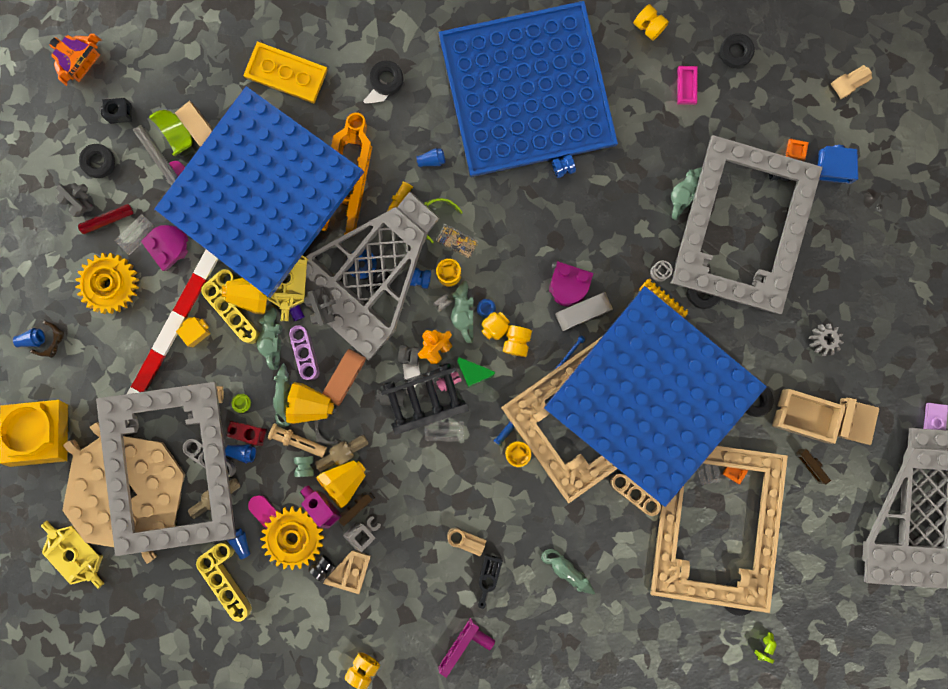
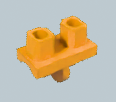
M436 330L425 331L422 335L424 347L418 353L420 359L427 358L431 364H438L442 360L438 351L440 350L442 353L447 352L453 347L449 341V338L452 336L450 331H446V333H440Z

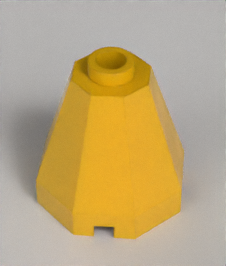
M244 278L227 281L226 286L222 285L221 297H225V302L255 314L265 313L267 296Z
M294 382L291 385L287 401L289 402V408L286 407L287 423L326 419L329 414H333L334 403H331L330 397L303 383Z
M353 460L322 472L316 479L337 506L343 508L350 501L366 476L364 474L366 469L359 461L356 463Z

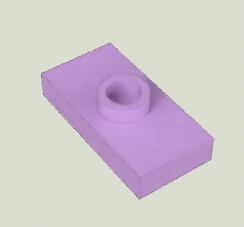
M926 403L924 429L946 430L948 405Z

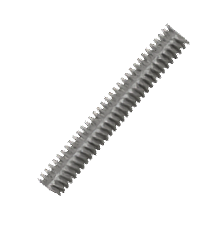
M142 125L134 128V133L172 186L178 178L176 173L173 172V168H171L168 161L159 151L157 145L154 144L155 142H153L152 138L149 137L150 135H148L145 128L141 127Z

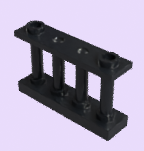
M445 363L440 365L439 369L396 383L389 381L384 383L383 387H380L382 395L388 394L396 420H394V423H391L394 435L469 411L467 403L464 400L458 399L451 373L457 371L453 364ZM440 376H444L451 399L450 404L446 406L440 405L432 380ZM422 382L426 384L432 403L431 411L425 413L421 410L414 385ZM407 388L414 411L413 417L407 419L402 415L395 391Z

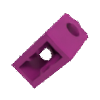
M309 485L300 491V494L305 499L301 505L319 528L329 529L341 518L340 511L323 492L313 491Z

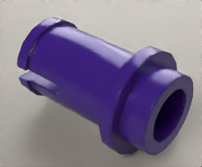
M300 305L290 308L289 311L294 322L305 317Z

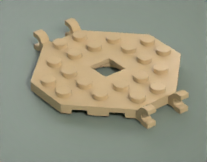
M96 422L90 428L99 438L81 450L75 439L63 445L73 455L62 511L85 543L114 547L99 423ZM123 436L129 484L137 494L131 499L135 532L175 527L182 485L185 478L184 471L163 442ZM154 551L141 552L147 564L157 557Z

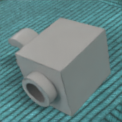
M371 515L366 518L364 525L356 522L343 535L360 552H363L375 539L371 532L378 530L381 526L380 523L371 526L370 523L374 519Z

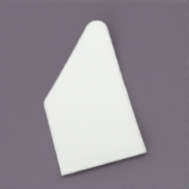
M373 89L363 102H382L388 95L379 94Z
M419 362L417 366H413L410 363L403 364L405 379L420 375Z

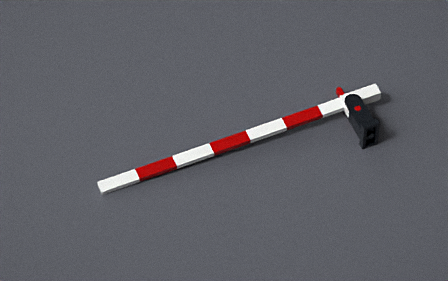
M205 250L127 394L146 392L178 334L176 331L182 327V323L186 320L203 285L207 282L219 260L208 250Z

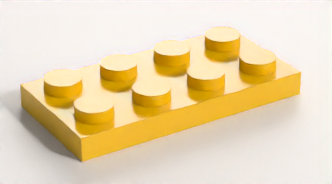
M257 41L243 76L246 79L314 104L328 69L325 66Z

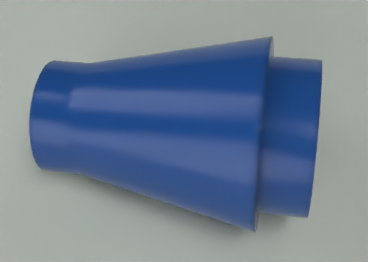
M435 148L416 157L419 167L441 166V164L445 163L442 148Z
M36 328L13 337L15 347H39L45 342L43 331Z
M250 444L227 445L225 454L247 464L254 461L256 448Z
M240 528L235 530L236 538L228 539L227 542L237 553L239 559H244L251 553L248 548L246 533Z

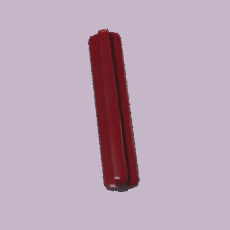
M126 204L78 224V229L82 234H86L134 213L131 205Z

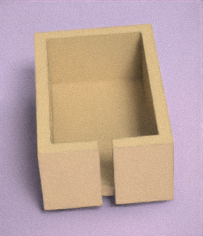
M791 389L781 391L778 407H781V409L776 410L772 427L824 443H836L846 406Z

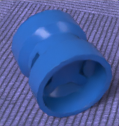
M570 154L564 156L563 160H552V166L557 178L563 177L566 173H576L575 163Z
M415 267L410 286L415 287L419 285L424 289H428L432 271H421Z

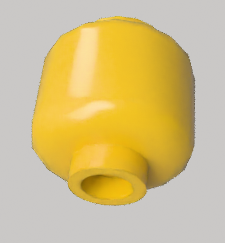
M492 312L482 321L483 330L481 332L489 340L491 338L499 340L507 333L510 322L501 312Z

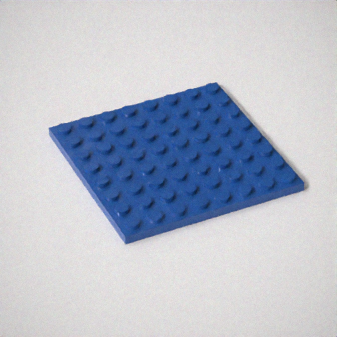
M584 1L438 32L470 177L558 159L569 154L576 155L617 146L618 142Z
M245 87L154 209L259 291L271 298L363 175L364 171L251 89Z
M644 286L544 406V409L666 507L767 386Z

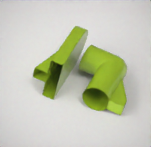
M769 632L763 639V643L766 645L764 652L773 655L777 644L774 641L773 633ZM758 650L754 652L760 661H767L772 664L775 661L765 653Z

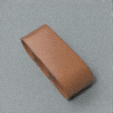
M348 349L322 394L330 397L331 402L339 406L364 365L366 358Z

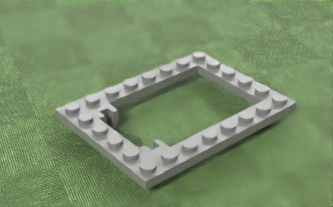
M712 135L670 283L781 315L822 167ZM725 161L797 181L772 272L758 269L753 278V286L709 274L710 268L707 267V264L712 260L713 256L700 252Z
M216 382L97 398L115 556L236 538ZM184 406V412L188 413V419L185 420L186 425L200 424L212 521L135 532L123 435L137 433L139 423L134 413Z

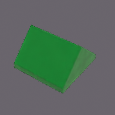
M460 357L457 360L468 388L494 377L495 371Z

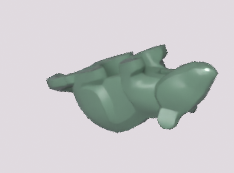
M702 168L689 170L686 173L685 180L673 188L671 201L673 203L672 218L674 220H677L683 210L693 201Z
M464 281L452 294L455 306L451 314V321L453 326L461 331L465 341L473 343V310H470V307H473L474 300L473 297L467 298L469 286Z
M272 307L259 320L262 328L257 339V349L266 358L267 365L271 370L279 368L281 339H278V334L282 333V326L280 324L275 325L277 317L275 307Z
M284 363L277 372V376L274 377L276 391L273 397V405L276 411V423L281 427H289L291 423L286 422V407L289 408V402L287 401L293 383L289 381V373ZM278 414L284 419V422L279 420Z
M547 549L542 553V561L545 564L552 565L553 571L559 578L565 579L573 587H577L579 592L595 594L591 583L587 578H584V574L576 570L573 563L565 559L563 555H560L557 550ZM555 553L559 557L548 558V554Z

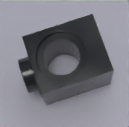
M126 98L102 99L103 106H101L100 112L110 124L132 122V106ZM119 108L118 112L113 114V110Z

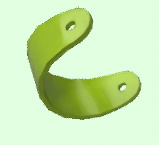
M159 110L149 116L150 120L158 126L173 149L172 155L174 157L192 146V136L176 114L168 110Z
M437 198L424 203L426 206H429L435 201L446 202L457 212L463 214L462 210L448 199ZM427 235L426 239L433 244L434 241Z

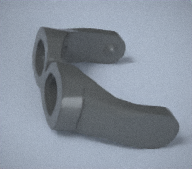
M321 419L314 420L317 443H341V440L327 441L319 432V422Z

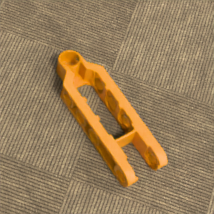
M352 113L347 117L345 128L333 135L331 147L341 155H343L344 146L348 143L360 145L362 148L357 161L358 167L364 173L354 185L353 194H350V197H345L341 203L348 205L346 215L348 219L344 235L357 228L372 152L371 142L366 136L367 123L364 116L360 113ZM329 220L321 231H327Z

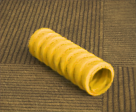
M647 279L639 288L640 292L646 286L683 318L688 314L687 309L684 310L683 306H679V302H674V298H670L669 294L666 295L664 290L661 291V287L655 286L656 283H652L651 279Z

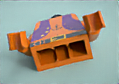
M95 34L74 37L67 35L62 41L54 37L50 41L49 45L54 49L51 55L55 59L54 67L58 74V79L65 86L68 85L67 82L70 79L80 82L100 56L95 49L98 48L97 42L102 41V39Z

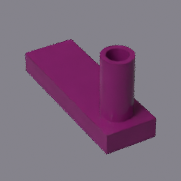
M472 618L469 619L438 666L439 673L446 678L471 640L487 650H491L495 644L493 638L479 630L478 623Z

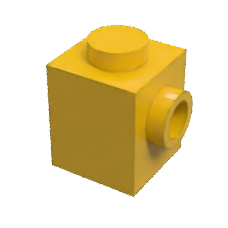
M196 317L186 319L182 323L183 326L176 331L185 344L192 348L211 334L206 321Z

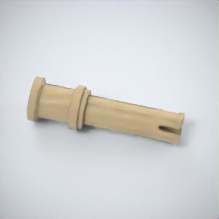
M276 423L273 424L268 435L269 440H277L282 442L284 446L292 445L321 458L324 457L327 450L326 446L294 434L291 429L286 430L278 427Z

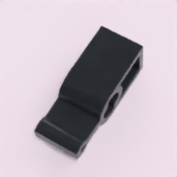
M485 554L479 576V586L483 591L481 598L478 600V607L484 609L486 606L487 592L493 591L497 585L503 562L501 557ZM487 577L491 578L493 583H489L488 586L482 583Z

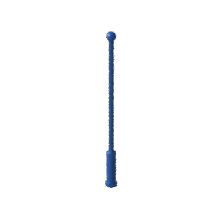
M584 336L578 337L576 344L555 369L564 364L580 343L585 341ZM509 422L498 437L493 440L500 447L515 428L513 424Z

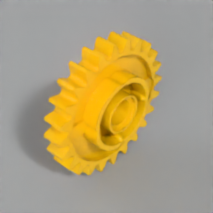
M102 253L101 258L94 255V261L87 259L88 265L82 264L84 271H78L81 278H76V281L80 282V285L75 286V288L81 290L77 294L83 297L81 302L87 303V308H93V311H100L102 314H106L107 311L113 314L114 309L121 312V306L128 308L126 303H133L131 296H137L134 289H139L135 285V282H138L139 279L134 277L137 271L132 270L134 266L128 264L129 260L122 259V256H115L112 253H109L108 256ZM110 279L109 287L105 288V282Z
M294 506L291 507L290 511L284 507L283 513L277 510V517L271 515L269 517L271 522H265L268 529L261 531L266 534V536L260 538V540L266 542L262 548L268 549L264 555H271L269 561L276 560V566L282 563L283 569L290 565L291 570L294 569L295 565L301 569L302 563L308 566L310 564L309 559L313 561L316 559L314 553L320 554L321 552L317 547H323L324 545L319 541L324 539V535L319 534L323 531V528H318L307 511L305 513L302 512V507L298 511H295ZM288 534H296L298 537L297 542H290Z

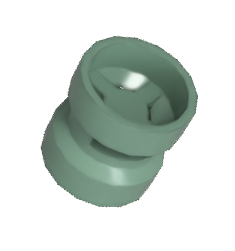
M313 456L294 457V464L298 465L294 471V477L314 476V470L310 466L314 462Z

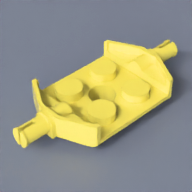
M303 255L290 271V281L286 284L282 282L272 297H267V300L280 307V321H289L290 308L304 303L308 259Z
M49 521L44 522L41 527L48 533V538L42 554L69 584L87 580L91 581L97 589L104 585V582L97 576L103 555H98L88 543H85L74 529V526L57 530ZM68 550H71L74 553V559L72 561H69L66 558V552Z

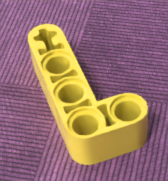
M221 270L203 285L202 295L243 342L254 344L257 342L260 332L240 308L228 303L227 310L222 311L221 309L222 303L225 302V297H221L222 285L226 286L223 281L224 277L230 275L231 280L238 279L231 271ZM215 287L216 294L214 296H210L209 290ZM236 316L241 317V322L238 325L233 323ZM243 328L252 332L251 338H248V334L246 333V331L242 330Z
M224 541L201 555L197 559L196 566L229 616L234 621L240 622L250 615L252 607L222 564L234 554L230 544ZM221 546L227 548L226 556L220 553ZM205 558L211 560V567H207L204 564ZM216 574L222 576V583L216 582ZM227 590L233 592V599L227 598ZM238 600L239 602L233 606L232 604ZM243 608L244 611L239 614L238 610Z

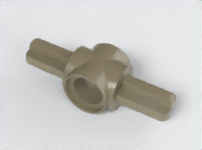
M361 435L349 443L342 441L330 448V454L315 462L316 468L322 472L334 464L340 466L354 458L356 451L369 444L367 438Z
M236 478L229 481L230 493L232 494L240 488V483ZM208 490L201 495V501L188 510L189 515L193 519H196L207 510L211 511Z

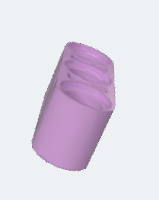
M294 326L290 330L289 335L299 374L303 379L313 381L319 376V367L310 333L302 326ZM303 330L304 337L297 340L295 337L296 332ZM307 348L309 355L306 358H301V350ZM308 367L314 369V373L310 377H307L305 374V370Z

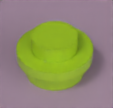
M237 394L233 397L231 405L234 411L244 413L250 409L251 400L245 394Z

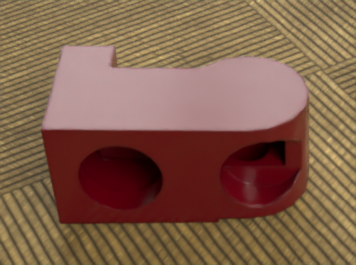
M230 421L226 436L256 446H262L267 429Z

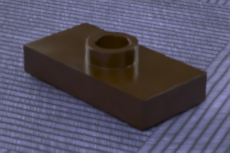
M800 449L796 452V456L818 484L826 485L831 481L822 469V463L817 458H813L807 449Z

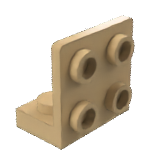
M841 398L839 404L846 407L837 437L871 445L879 408L858 403L856 399Z

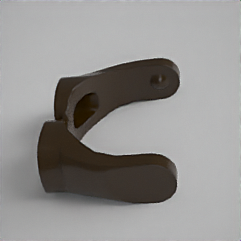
M44 320L43 323L50 326L53 330V343L47 350L41 353L32 349L29 352L38 356L52 358L58 350L57 344L62 341L64 332L56 325Z

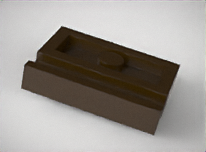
M371 492L367 495L362 493L354 501L356 505L350 509L348 506L340 514L342 518L339 520V523L343 527L375 499Z

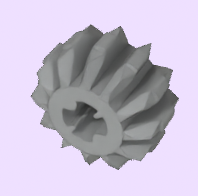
M823 324L818 325V329L812 330L814 335L809 336V339L814 341V343L810 344V347L816 346L814 352L819 353L821 351V356H826L827 354L830 356L834 355L835 351L841 350L839 345L843 344L844 341L839 340V337H842L843 334H837L838 327L832 328L831 324H826V326Z

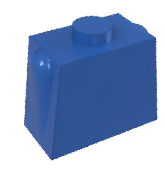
M844 145L822 148L818 154L817 166L822 167L819 180L847 184L857 181V149L845 148Z

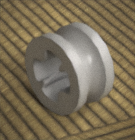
M447 294L433 303L434 306H438L439 312L452 303V300H448Z

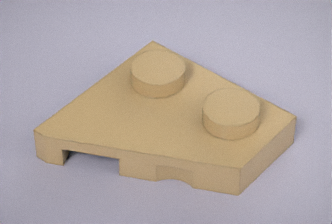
M352 550L324 580L323 584L360 594L371 555Z

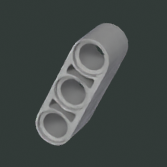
M606 292L561 310L555 313L562 331H566L612 311L613 308Z
M187 440L183 444V452L205 468L202 440ZM193 442L198 446L195 453L191 451V444ZM226 458L227 466L229 467L228 478L235 474L236 466Z

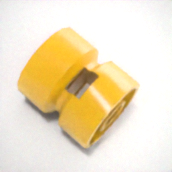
M650 4L639 13L633 22L638 29L645 30V35L652 41L663 32L669 23L663 15H657V10Z
M444 259L438 263L436 274L439 282L446 287L455 286L460 282L461 267L456 260Z
M509 325L506 334L508 340L504 343L503 352L527 357L529 347L526 345V342L530 341L532 330Z
M516 441L508 445L505 456L512 466L523 467L531 459V450L525 443Z
M359 652L353 661L354 667L349 668L344 679L357 689H367L372 681L371 676L376 675L380 664L371 656Z

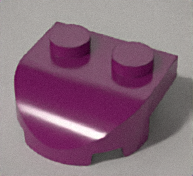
M161 225L154 228L141 243L161 270L167 271L179 259L185 258L188 253L186 242L189 240L186 233L177 226Z
M557 261L549 285V292L552 293L555 302L562 306L571 307L585 299L594 273Z

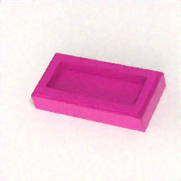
M679 66L677 68V105H696L697 66Z

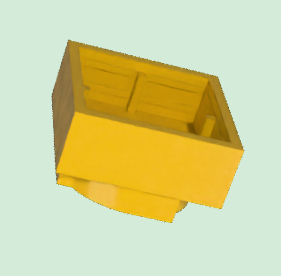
M60 400L0 405V464L14 467L68 461V451L63 446L68 442V404Z

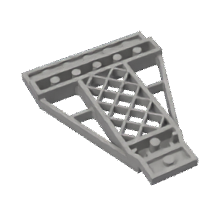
M411 192L408 193L398 207L387 211L306 256L308 261L305 297L308 295L307 292L324 288L329 300H336L337 304L331 305L335 321L327 324L367 360H370L395 333L422 246L425 243L428 232L440 219L438 215ZM373 226V229L353 253L341 244L346 239ZM382 230L392 231V241L383 242ZM379 234V242L371 243L376 235ZM396 234H397L403 241H396ZM406 242L407 254L398 255L397 243ZM393 243V255L384 256L383 244ZM379 244L380 256L371 257L370 245ZM334 246H337L348 257L336 275L315 258ZM367 249V257H359ZM405 256L403 260L398 264V257ZM394 257L395 269L385 268V258ZM381 258V270L372 269V259ZM359 260H368V270L360 271ZM411 260L409 271L399 296L390 288V284ZM355 262V271L347 272ZM386 271H393L386 279ZM373 272H382L383 283L373 284ZM360 273H369L370 284H361ZM347 274H356L357 285H348ZM290 276L289 279L285 282V284L290 281L291 276ZM370 286L371 297L362 298L361 287ZM374 286H380L379 289L376 292H374ZM357 287V295L349 288ZM385 290L398 301L391 325L371 308Z
M909 428L908 448L903 456V464L867 540L863 541L864 582L948 589V430ZM922 469H933V470H931L928 474H926ZM917 471L924 477L918 483L913 480V475ZM938 472L943 479L935 484L930 478ZM928 481L933 488L925 494L920 487ZM943 485H944V493L940 490V488H941ZM901 486L900 513H888ZM917 490L923 497L915 503L911 497ZM937 491L942 498L934 504L929 497ZM927 501L932 507L924 513L919 506ZM942 504H943V513L939 510V507H940ZM917 510L921 517L913 522L910 514ZM936 511L940 518L933 524L928 517ZM886 517L900 518L898 543L875 542ZM926 520L930 527L925 532H922L918 526ZM941 524H942V532L937 528V527H938L939 525H941ZM915 529L920 536L912 541L909 538V533ZM935 530L940 537L932 543L927 536ZM922 540H925L929 545H918V544H919Z

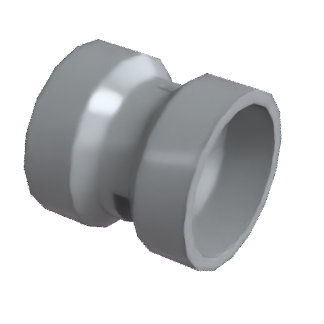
M658 261L651 268L650 275L656 282H663L671 276L673 269L669 262Z

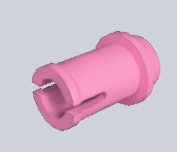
M457 371L451 373L454 385L462 381ZM438 378L439 380L436 383L440 391L445 390L446 392L447 386L444 378Z

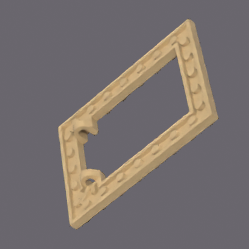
M601 338L501 407L568 504L618 468L602 455L588 464L582 454H579L574 460L564 464L536 423L550 414L544 409L546 405L544 401L559 390Z
M717 446L703 464L764 472L753 570L739 568L741 580L737 581V587L687 580L690 572L689 561L676 559L684 493L683 486L666 507L661 504L651 595L770 613L787 455Z

